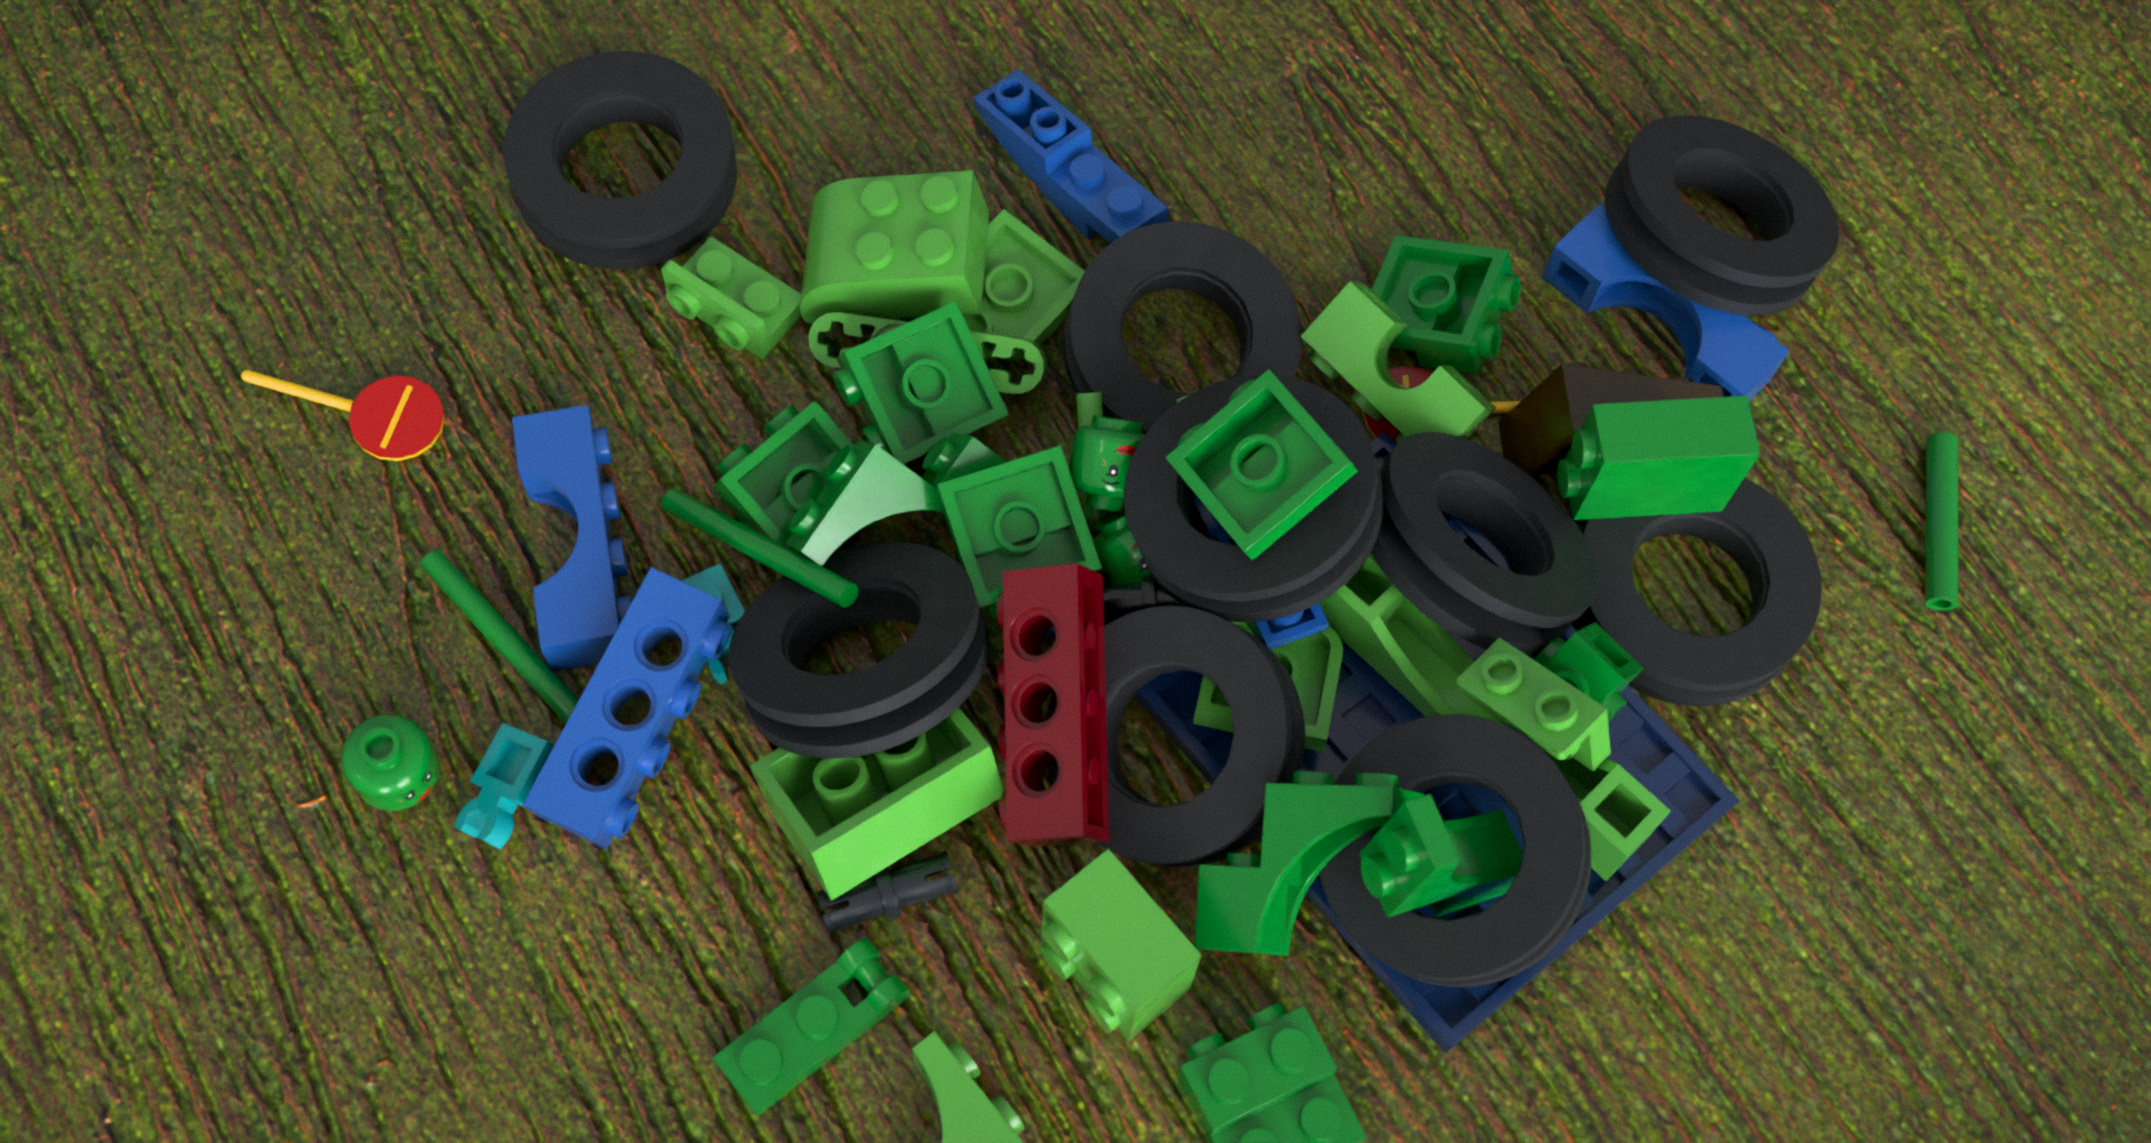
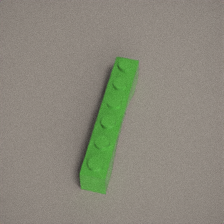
M1371 552L1362 566L1345 585L1319 603L1329 626L1337 632L1339 637L1426 717L1460 714L1477 716L1508 726L1459 692L1457 678L1474 661L1456 642L1448 630L1431 620L1404 597L1383 573ZM1544 751L1562 772L1580 802L1590 833L1592 849L1591 868L1607 881L1654 832L1671 810L1616 762L1605 759L1594 771H1591L1574 758L1558 760Z

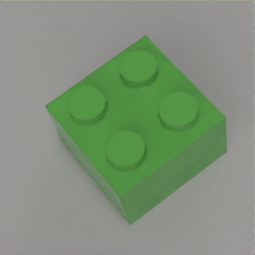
M1109 849L1043 902L1041 940L1045 944L1039 948L1048 965L1060 978L1066 980L1072 975L1089 995L1084 1000L1086 1008L1097 1023L1108 1033L1117 1028L1129 1042L1190 990L1201 954Z

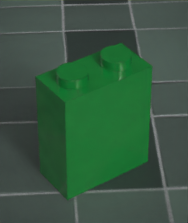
M1748 396L1593 404L1581 428L1575 430L1572 446L1566 458L1561 459L1558 464L1557 481L1559 492L1563 498L1569 497L1573 520L1722 512L1761 454Z

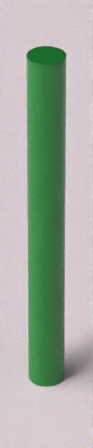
M672 488L664 494L662 508L668 513L843 608H848L855 602L858 596V586L851 581L677 488Z
M436 549L429 552L422 559L420 567L566 724L579 698L441 550Z

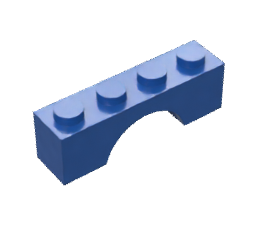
M1600 203L1554 246L1542 275V279L1587 314L1606 307L1624 306L1643 310L1663 321L1673 331L1682 346L1685 357L1683 377L1690 378L1696 383L1721 386L1723 397L1748 396L1750 402L1771 381L1790 351L1779 343L1768 329L1756 325L1745 315L1719 311L1691 301L1653 278L1623 248L1610 226L1605 207Z
M588 405L512 417L518 471L530 501L556 507L571 516L578 524L577 541L565 565L551 578L533 588L540 648L549 667L554 672L599 664L632 603L631 596L621 597L618 577L629 576V568L623 539L612 538L610 521L621 519V512L615 482L605 483L602 465L613 463L607 427H595Z

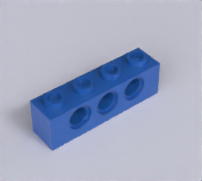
M650 567L522 806L535 816L606 850L614 837L622 839L626 835L639 809V802L634 801L645 777L653 779L666 761L671 746L670 742L665 740L676 718L685 719L697 702L702 684L696 681L708 658L714 661L718 659L730 638L732 625L727 623L730 615L721 599ZM667 639H675L682 642V651L673 663L665 666H657L651 663L652 650L658 643ZM635 697L650 699V712L642 722L636 725H623L620 723L619 715L621 708L628 700ZM603 756L617 757L619 768L614 779L602 786L590 785L588 772L593 762Z

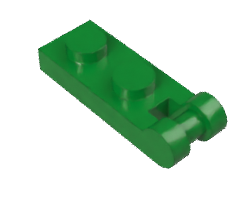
M863 938L849 947L833 965L712 1057L715 1064L756 1118L898 1007L910 994L911 990L899 975L890 976L878 962L881 953L869 938ZM857 979L869 995L861 1003L853 1007L841 991Z

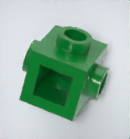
M1596 622L1575 632L1566 642L1558 636L1534 659L1607 708L1608 722L1628 702L1620 693L1644 669Z

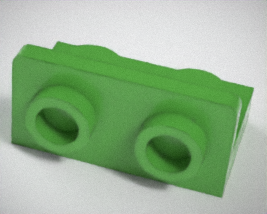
M712 236L705 241L682 267L674 261L668 260L661 268L667 292L666 299L679 314L688 319L698 317L713 327L718 337L728 346L738 351L745 348L762 360L802 316L800 313L801 294Z
M1500 637L1457 678V686L1460 693L1515 731L1526 736L1558 760L1574 758L1591 771H1594L1611 754L1607 708Z

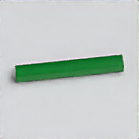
M1947 432L1934 433L1926 438L1925 606L1937 611L1952 610L1958 606L1959 439L1956 435Z

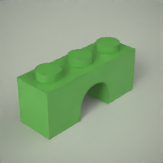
M1349 281L1300 336L1313 348L1308 354L1310 360L1329 377L1336 379L1340 374L1357 390L1351 396L1352 399L1366 414L1377 421L1384 416L1401 432L1395 438L1398 443L1407 436L1422 432L1446 433L1468 439L1496 407L1453 366L1440 365L1424 383L1410 389L1399 384L1389 371L1387 356L1390 345L1408 324L1364 283Z

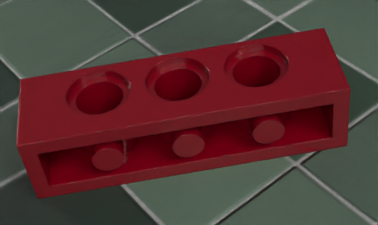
M1078 563L1003 571V592L997 598V617L1001 628L1004 630V657L999 661L997 676L1000 690L1005 699V723L999 730L998 744L1006 770V790L1002 793L999 803L1000 819L1006 830V840L1034 847L1109 842L1103 576ZM1055 626V642L1048 652L1042 654L1040 647L1042 636L1050 627ZM1055 691L1057 695V708L1052 717L1044 722L1042 717L1043 702L1049 694ZM1056 758L1059 767L1058 777L1055 783L1046 789L1043 783V772L1046 765Z

